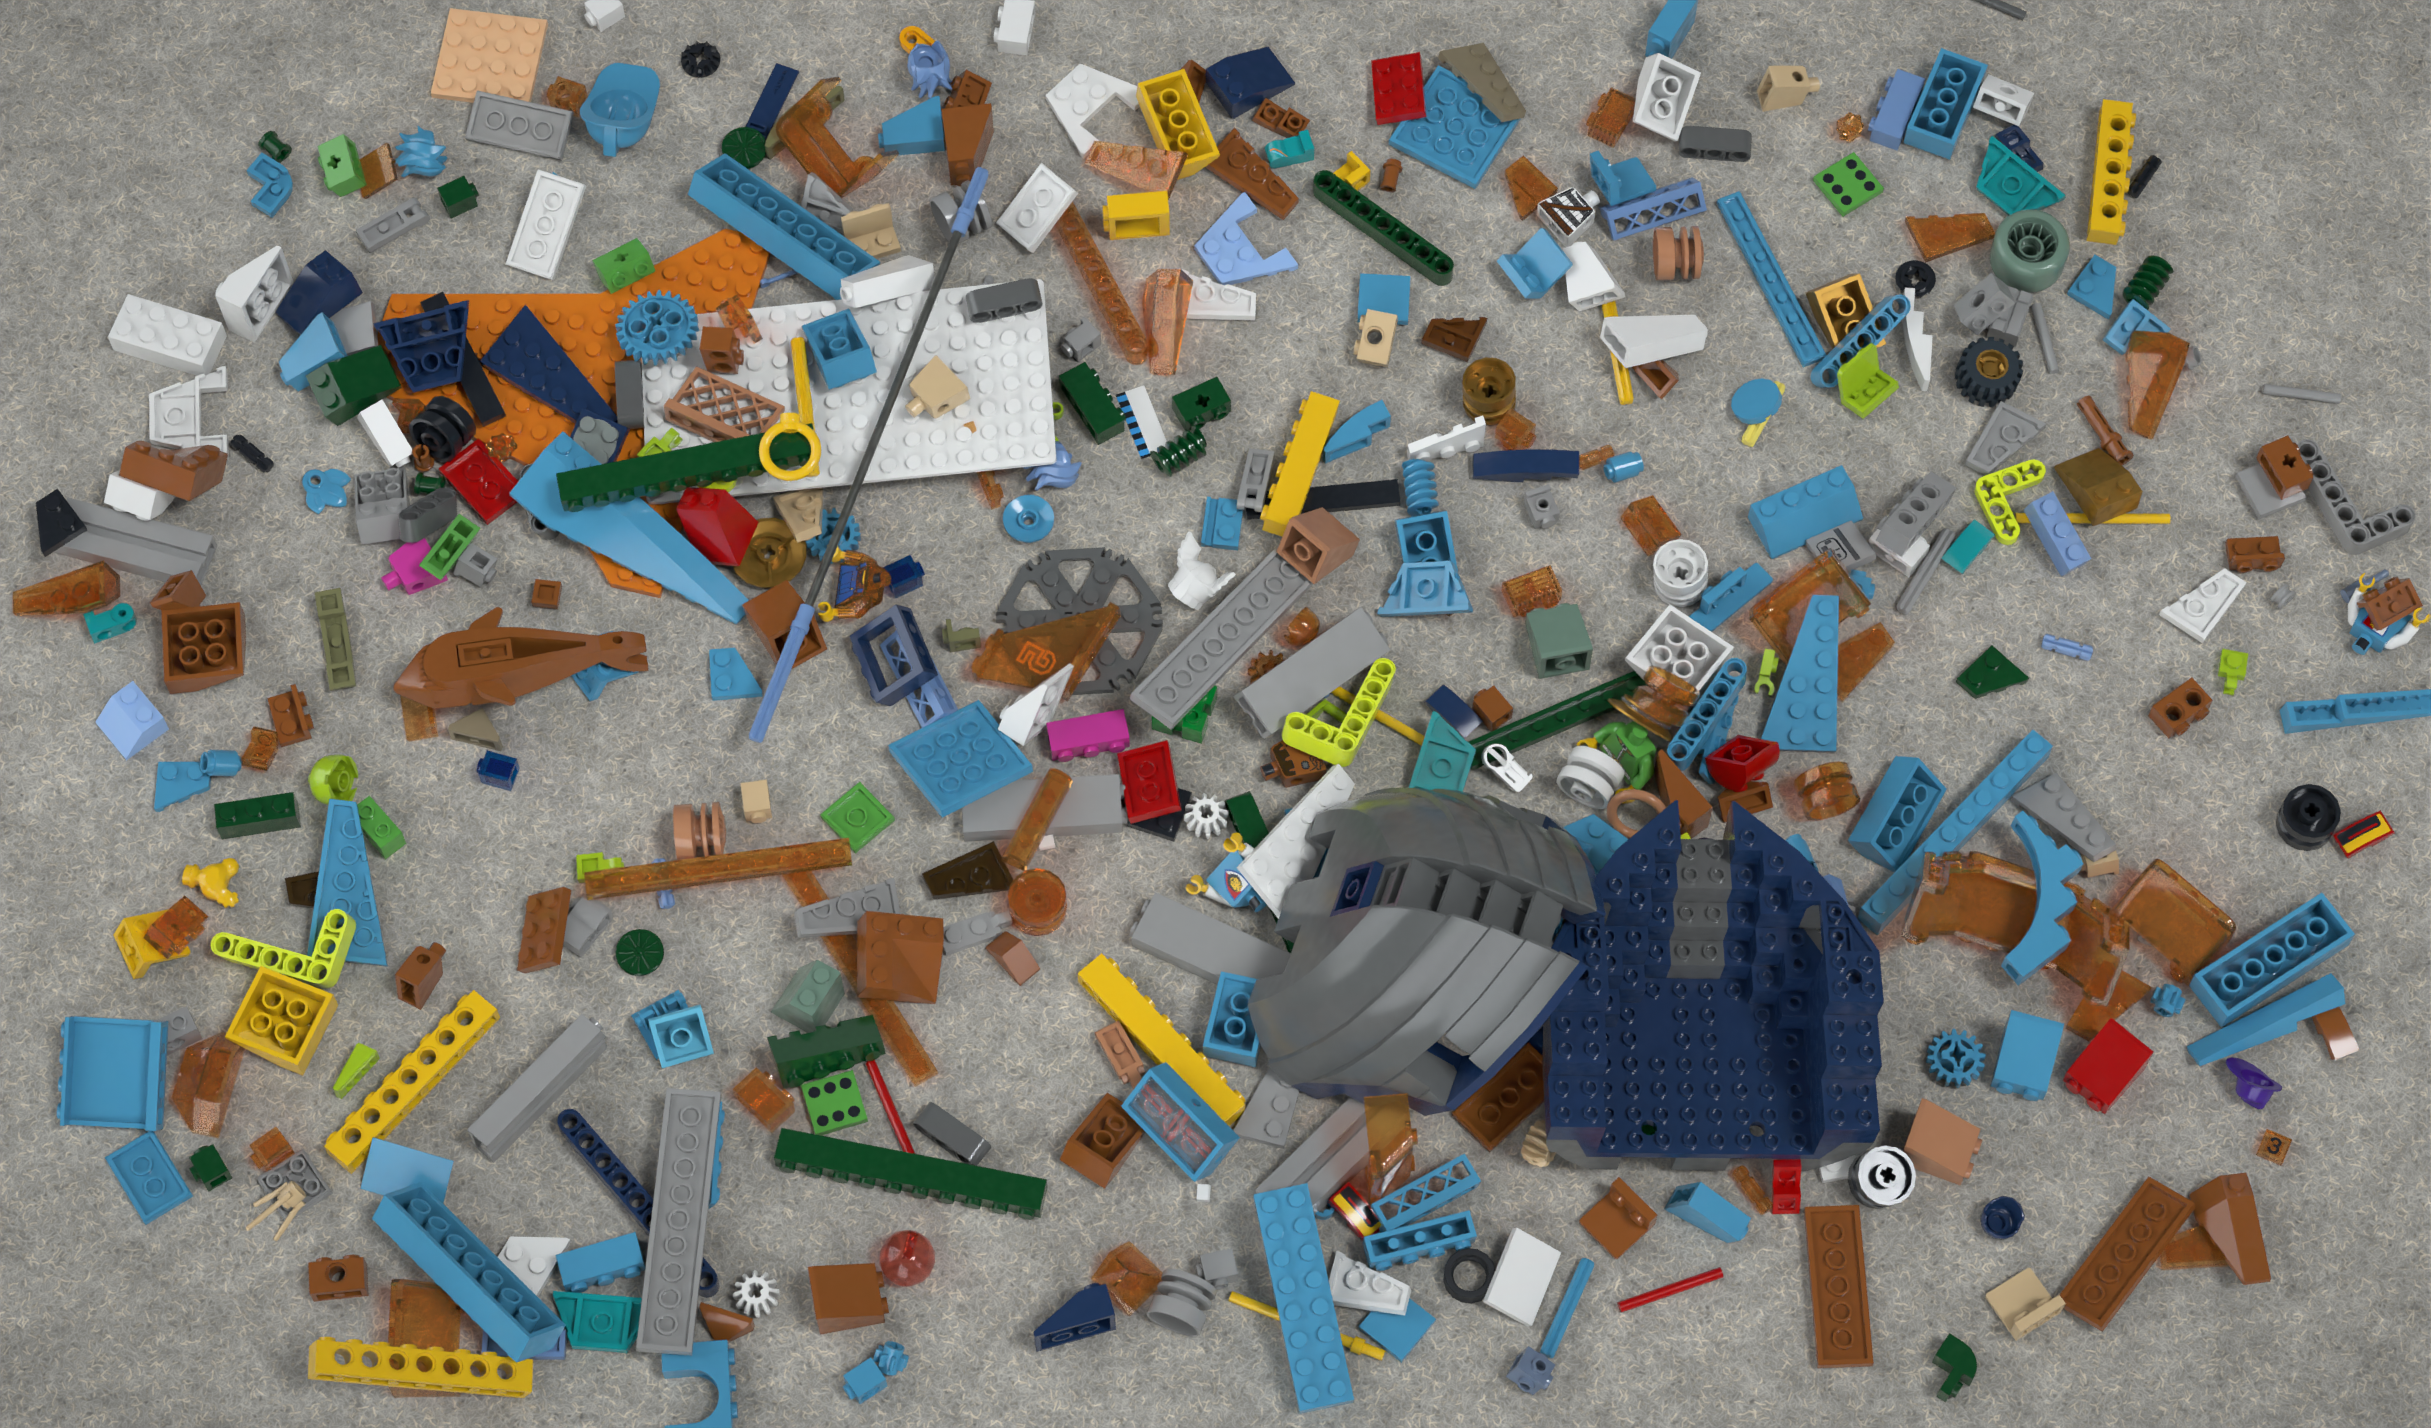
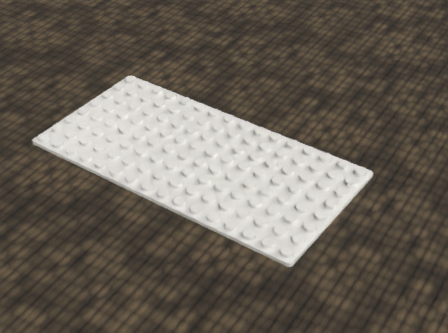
M1036 279L1043 303L1040 309L982 323H974L970 320L965 298L966 294L976 289L1004 283L940 289L863 483L1041 466L1056 462L1045 291L1042 280ZM930 290L919 291L858 308L844 304V301L841 299L697 314L699 331L696 332L697 340H691L693 348L685 347V356L677 353V361L669 357L667 364H664L661 359L658 361L657 366H654L653 360H649L644 365L641 357L645 445L654 436L661 440L670 428L675 429L680 434L679 437L683 439L676 448L671 450L713 443V441L667 421L664 411L666 401L669 398L673 399L696 366L707 371L699 350L703 326L733 328L736 338L740 339V349L744 350L743 365H739L738 374H712L785 406L784 413L799 414L791 339L803 337L806 346L815 433L821 443L820 474L813 477L806 476L795 481L780 480L768 472H764L757 477H738L735 487L728 493L734 497L852 485ZM850 309L870 347L877 372L866 378L857 379L841 387L829 390L802 330V325ZM937 355L967 386L970 399L938 418H933L926 410L914 418L905 407L906 404L914 399L909 387L910 382ZM698 377L694 382L695 388L709 385L708 380ZM725 388L715 390L717 398L731 395L730 390ZM711 391L697 395L699 402L714 399ZM693 395L683 398L680 403L687 406L695 404L696 401ZM748 398L737 400L739 408L753 405L752 400ZM733 401L719 405L721 412L736 409ZM716 406L702 409L703 414L708 416L718 414ZM770 408L759 410L761 418L772 416L775 412ZM755 411L741 415L743 422L758 419ZM738 416L724 419L725 424L730 426L740 424ZM760 426L748 428L746 432L749 435L759 434L761 428ZM799 465V466L789 467V469H787V470H788V471L797 470V469L801 468V466ZM667 491L653 501L647 497V501L651 505L679 502L684 491Z

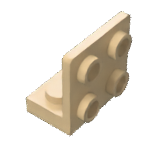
M889 203L883 205L876 204L870 209L860 212L853 211L841 217L844 237L874 258L878 259L901 252V247L893 227Z
M2031 1268L2023 1270L1988 1292L1985 1296L2016 1341L2059 1315L2066 1304L2060 1295L2052 1299Z

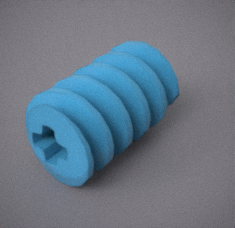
M1420 459L1407 460L1402 463V468L1404 469L1403 477L1405 478L1404 486L1406 488L1405 495L1407 497L1406 504L1408 506L1407 513L1411 516L1431 513L1432 509L1439 506V502L1434 499L1438 496V493L1433 490L1437 487L1435 481H1431L1436 477L1435 473L1431 471L1435 468L1434 463Z

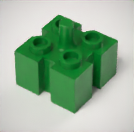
M1214 686L1172 730L1152 716V730L1172 735L1173 730L1181 731L1183 739L1202 744L1208 727V716L1212 715L1217 701V686Z

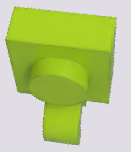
M670 428L661 440L654 436L639 451L637 456L642 457L672 451L671 449L676 448L683 439L679 437L680 434L675 429Z
M1766 648L1764 650L1758 682L1754 687L1755 694H1758L1759 688L1762 685L1769 687L1768 696L1771 697L1774 693L1775 688L1774 684L1770 681L1771 672L1776 673L1779 658L1774 657L1775 650Z
M2222 649L2218 676L2225 677L2223 694L2234 695L2238 680L2244 681L2248 653Z
M603 852L576 855L577 880L579 883L606 881L605 873H625L624 862H622L621 857L605 859Z

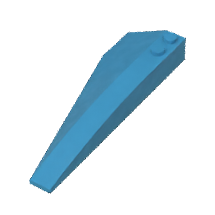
M565 432L560 433L543 450L509 493L514 500L547 528L555 532L559 531L566 535L568 539L576 543L580 542L590 547V550L600 555L601 553L611 558L613 562L648 580L652 579L670 591L674 590L685 596V599L707 607V610L736 625L746 616L742 604L749 600L705 556L640 497H636L630 502L616 501L604 507L590 506L585 507L579 512H564L560 500L556 473L601 465L600 462Z

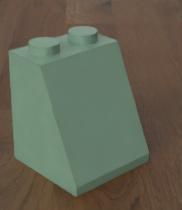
M1563 603L1555 608H1536L1526 613L1525 625L1539 679L1590 670L1593 647L1578 604L1570 605L1569 603Z
M819 960L799 967L771 1013L807 1033L813 1032L816 1026L826 1025L845 995L841 972Z

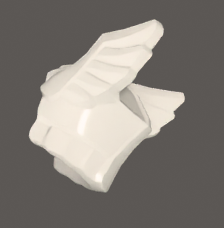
M1188 532L1185 540L1181 542V547L1178 549L1177 566L1179 569L1174 578L1169 582L1168 587L1178 600L1190 608L1199 610L1205 602L1213 598L1223 586L1227 585L1228 581L1234 578L1236 574L1234 572H1226L1217 579L1216 569L1211 564L1197 561L1201 547L1196 542L1193 534Z

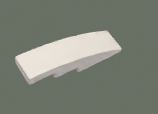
M1905 287L1903 295L1909 299L1911 304L1909 313L1902 319L1905 345L1912 370L1921 391H1927L1930 382L1933 335L1923 334L1924 312L1914 311L1915 288Z

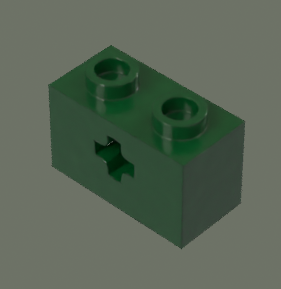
M1216 376L1172 396V409L1185 431L1191 430V427L1194 425L1201 429L1211 420L1225 418L1231 412V399Z

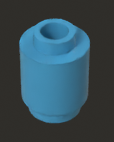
M1631 451L1607 458L1604 465V473L1607 479H1611L1614 483L1638 476L1639 472L1644 470L1640 454L1638 452L1632 453Z
M209 750L208 752H203L200 758L201 771L209 776L234 777L242 767V759L235 750Z

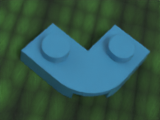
M261 152L246 170L248 176L264 185L251 200L253 207L273 218L289 199L293 190V183L288 170L282 164Z

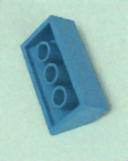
M1841 465L1751 504L1748 519L1770 558L1774 559L1806 545V540L1848 521L1857 523L1863 520V515L1855 487Z
M1895 756L1850 835L1848 842L1863 857L1895 873L1909 858L1947 788L1919 758Z

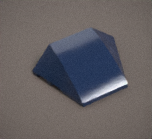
M469 300L446 305L444 308L373 323L385 340L386 347L392 352L398 363V368L413 393L462 381Z

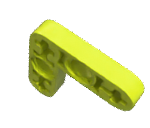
M2033 459L1985 475L1976 482L1975 496L1996 539L2004 545L2015 543L2020 534V527L2005 496L2042 482L2046 469L2039 460ZM2030 468H2032L2034 471H2038L2036 477L2033 473L2028 474ZM2005 476H2013L2017 484L2008 486L2003 482V478ZM1984 484L1987 488L1992 487L1990 491L1991 500H1989L1988 492L1981 490ZM1996 505L2000 506L2004 510V514L1995 516L1990 512V508ZM2005 520V526L2007 530H2013L2012 535L2010 537L2008 534H2002L2004 530V525L2002 522Z

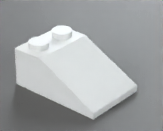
M1660 53L1646 57L1638 79L1633 122L1675 142L1678 141L1701 72Z
M120 470L109 476L104 503L113 506V509L117 511L130 512L135 514L138 519L148 521L161 515L176 496L119 476Z
M1069 663L1024 696L1020 695L1011 706L1007 705L1000 714L999 718L1002 720L998 730L1024 746L1046 729V723L1052 721L1074 666Z

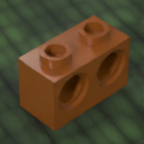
M703 326L699 350L707 371L710 373L738 374L739 365H743L744 350L740 349V339L736 338L734 329Z
M2191 677L2154 704L2148 716L2170 739L2175 734L2178 736L2184 734L2190 728L2189 724L2195 719L2198 722L2203 720L2210 713L2209 708L2213 700ZM2186 700L2195 701L2197 706L2189 705ZM2172 714L2176 716L2178 720H2170L2167 717V715Z

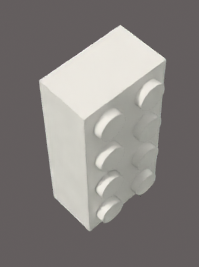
M129 294L108 335L114 351L196 376L203 373L205 375L210 374L227 337L222 322Z

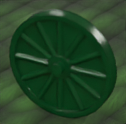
M739 127L733 129L724 137L721 146L722 154L726 153L738 163L750 169L757 166L766 155V141L763 135L756 129Z
M636 929L621 937L617 943L615 954L622 970L634 976H644L652 973L660 966L664 957V948L660 938L655 933L645 929Z

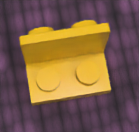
M170 909L123 918L113 934L133 979L144 977L152 963L187 957L191 952Z

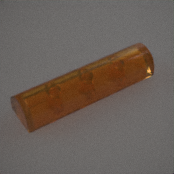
M1055 768L1048 770L1001 858L1002 862L1024 872L1027 870L1073 783L1069 775Z

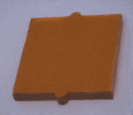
M385 143L360 159L367 184L360 188L364 199L371 197L398 180L395 169L396 160L393 159L390 144Z

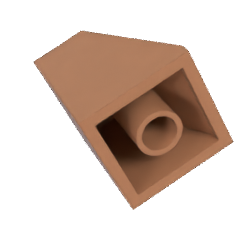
M1322 507L1292 517L1287 524L1276 552L1310 582L1315 584L1354 555L1360 539Z
M1922 1098L1903 1152L1911 1159L1916 1170L1961 1185L1963 1178L1969 1179L1974 1164L1969 1161L1972 1153L1977 1155L1982 1139H1979L1978 1135L1981 1129Z

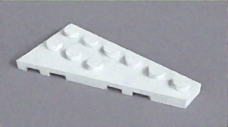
M1339 764L1333 765L1237 867L1278 919L1290 886L1313 879L1326 850V847L1308 838L1316 815L1329 807L1346 802L1355 785Z

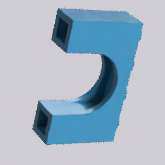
M728 1340L694 1342L692 1356L661 1353L662 1373L665 1379L701 1377L712 1382L719 1391L718 1404L709 1417L697 1423L666 1425L665 1428H734L733 1419L738 1418L737 1402H732V1392L737 1391L736 1375H731V1365L736 1364L735 1349L730 1348Z

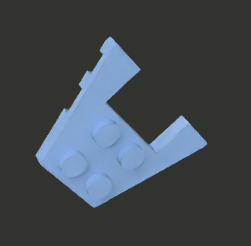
M1245 192L1233 202L1194 245V250L1218 283L1222 285H1233L1264 275L1272 276L1277 275L1278 272L1286 270L1290 272L1298 269L1297 262L1286 248L1263 260L1237 225L1257 213L1256 206Z

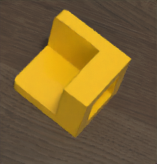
M1350 151L1347 154V163L1333 174L1358 191L1370 182L1371 170Z

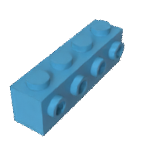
M1470 1210L1365 1236L1362 1245L1368 1267L1370 1269L1376 1268L1377 1271H1384L1392 1268V1264L1401 1261L1403 1265L1419 1261L1418 1257L1429 1255L1430 1258L1444 1255L1445 1250L1455 1248L1458 1251L1471 1248V1244L1475 1243L1477 1235Z

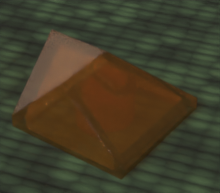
M1129 1241L1108 1253L1091 1280L1100 1285L1106 1284L1110 1298L1130 1317L1157 1291L1158 1283L1162 1281L1161 1276L1163 1272Z

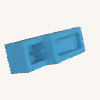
M1383 400L1361 410L1337 430L1323 449V461L1325 464L1370 446L1372 434L1390 427L1391 415Z

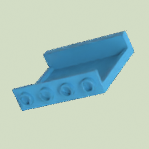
M87 1016L65 1017V1022L61 1025L64 1049H61L59 1056L60 1064L63 1065L62 1076L59 1077L58 1081L61 1103L57 1106V1118L60 1119V1126L85 1125L145 1129V1131L163 1129L169 1021Z

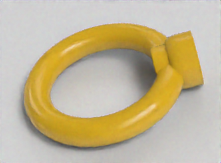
M782 413L780 414V422L771 426L760 441V461L769 474L780 480H799L808 476L817 467L821 458V443L815 431L801 422L800 414ZM782 432H799L810 443V458L803 467L797 470L788 471L780 469L770 458V444Z

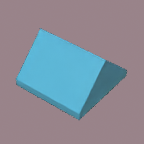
M701 1005L648 1019L662 1068L714 1054Z

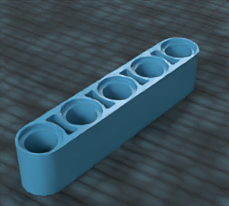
M1901 294L1885 297L1814 367L1811 372L1812 383L1819 388L1836 386L1838 384L1837 373L1843 365L1840 362L1841 353L1843 352L1846 355V363H1848L1861 348H1865L1870 343L1877 345L1909 313L1911 308L1909 299ZM1894 300L1899 304L1897 312H1894L1892 309ZM1877 317L1881 320L1882 324L1879 330L1875 327ZM1859 335L1864 339L1862 347H1859L1857 343ZM1824 370L1829 373V380L1827 382H1824L1822 378Z
M1731 658L1724 663L1667 748V755L1681 771L1686 770L1745 685L1747 666L1741 659ZM1732 671H1737L1740 673V675L1737 677L1730 676L1728 673ZM1722 691L1725 692L1727 695L1724 697H1718L1715 695V693ZM1710 712L1713 716L1703 717L1701 713ZM1690 732H1695L1699 734V736L1696 738H1690L1687 736V734ZM1683 753L1685 757L1678 759L1673 754Z

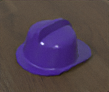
M2227 1058L2225 1062L2227 1067L2237 1076L2236 1093L2245 1103L2256 1109H2263L2273 1093L2282 1090V1086L2269 1078L2255 1065L2240 1058Z

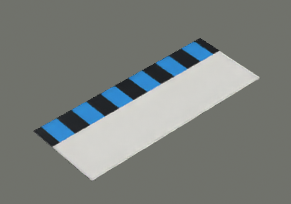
M1145 386L1116 394L1141 459L1150 457V451L1157 452V447L1161 445L1165 447L1167 441Z

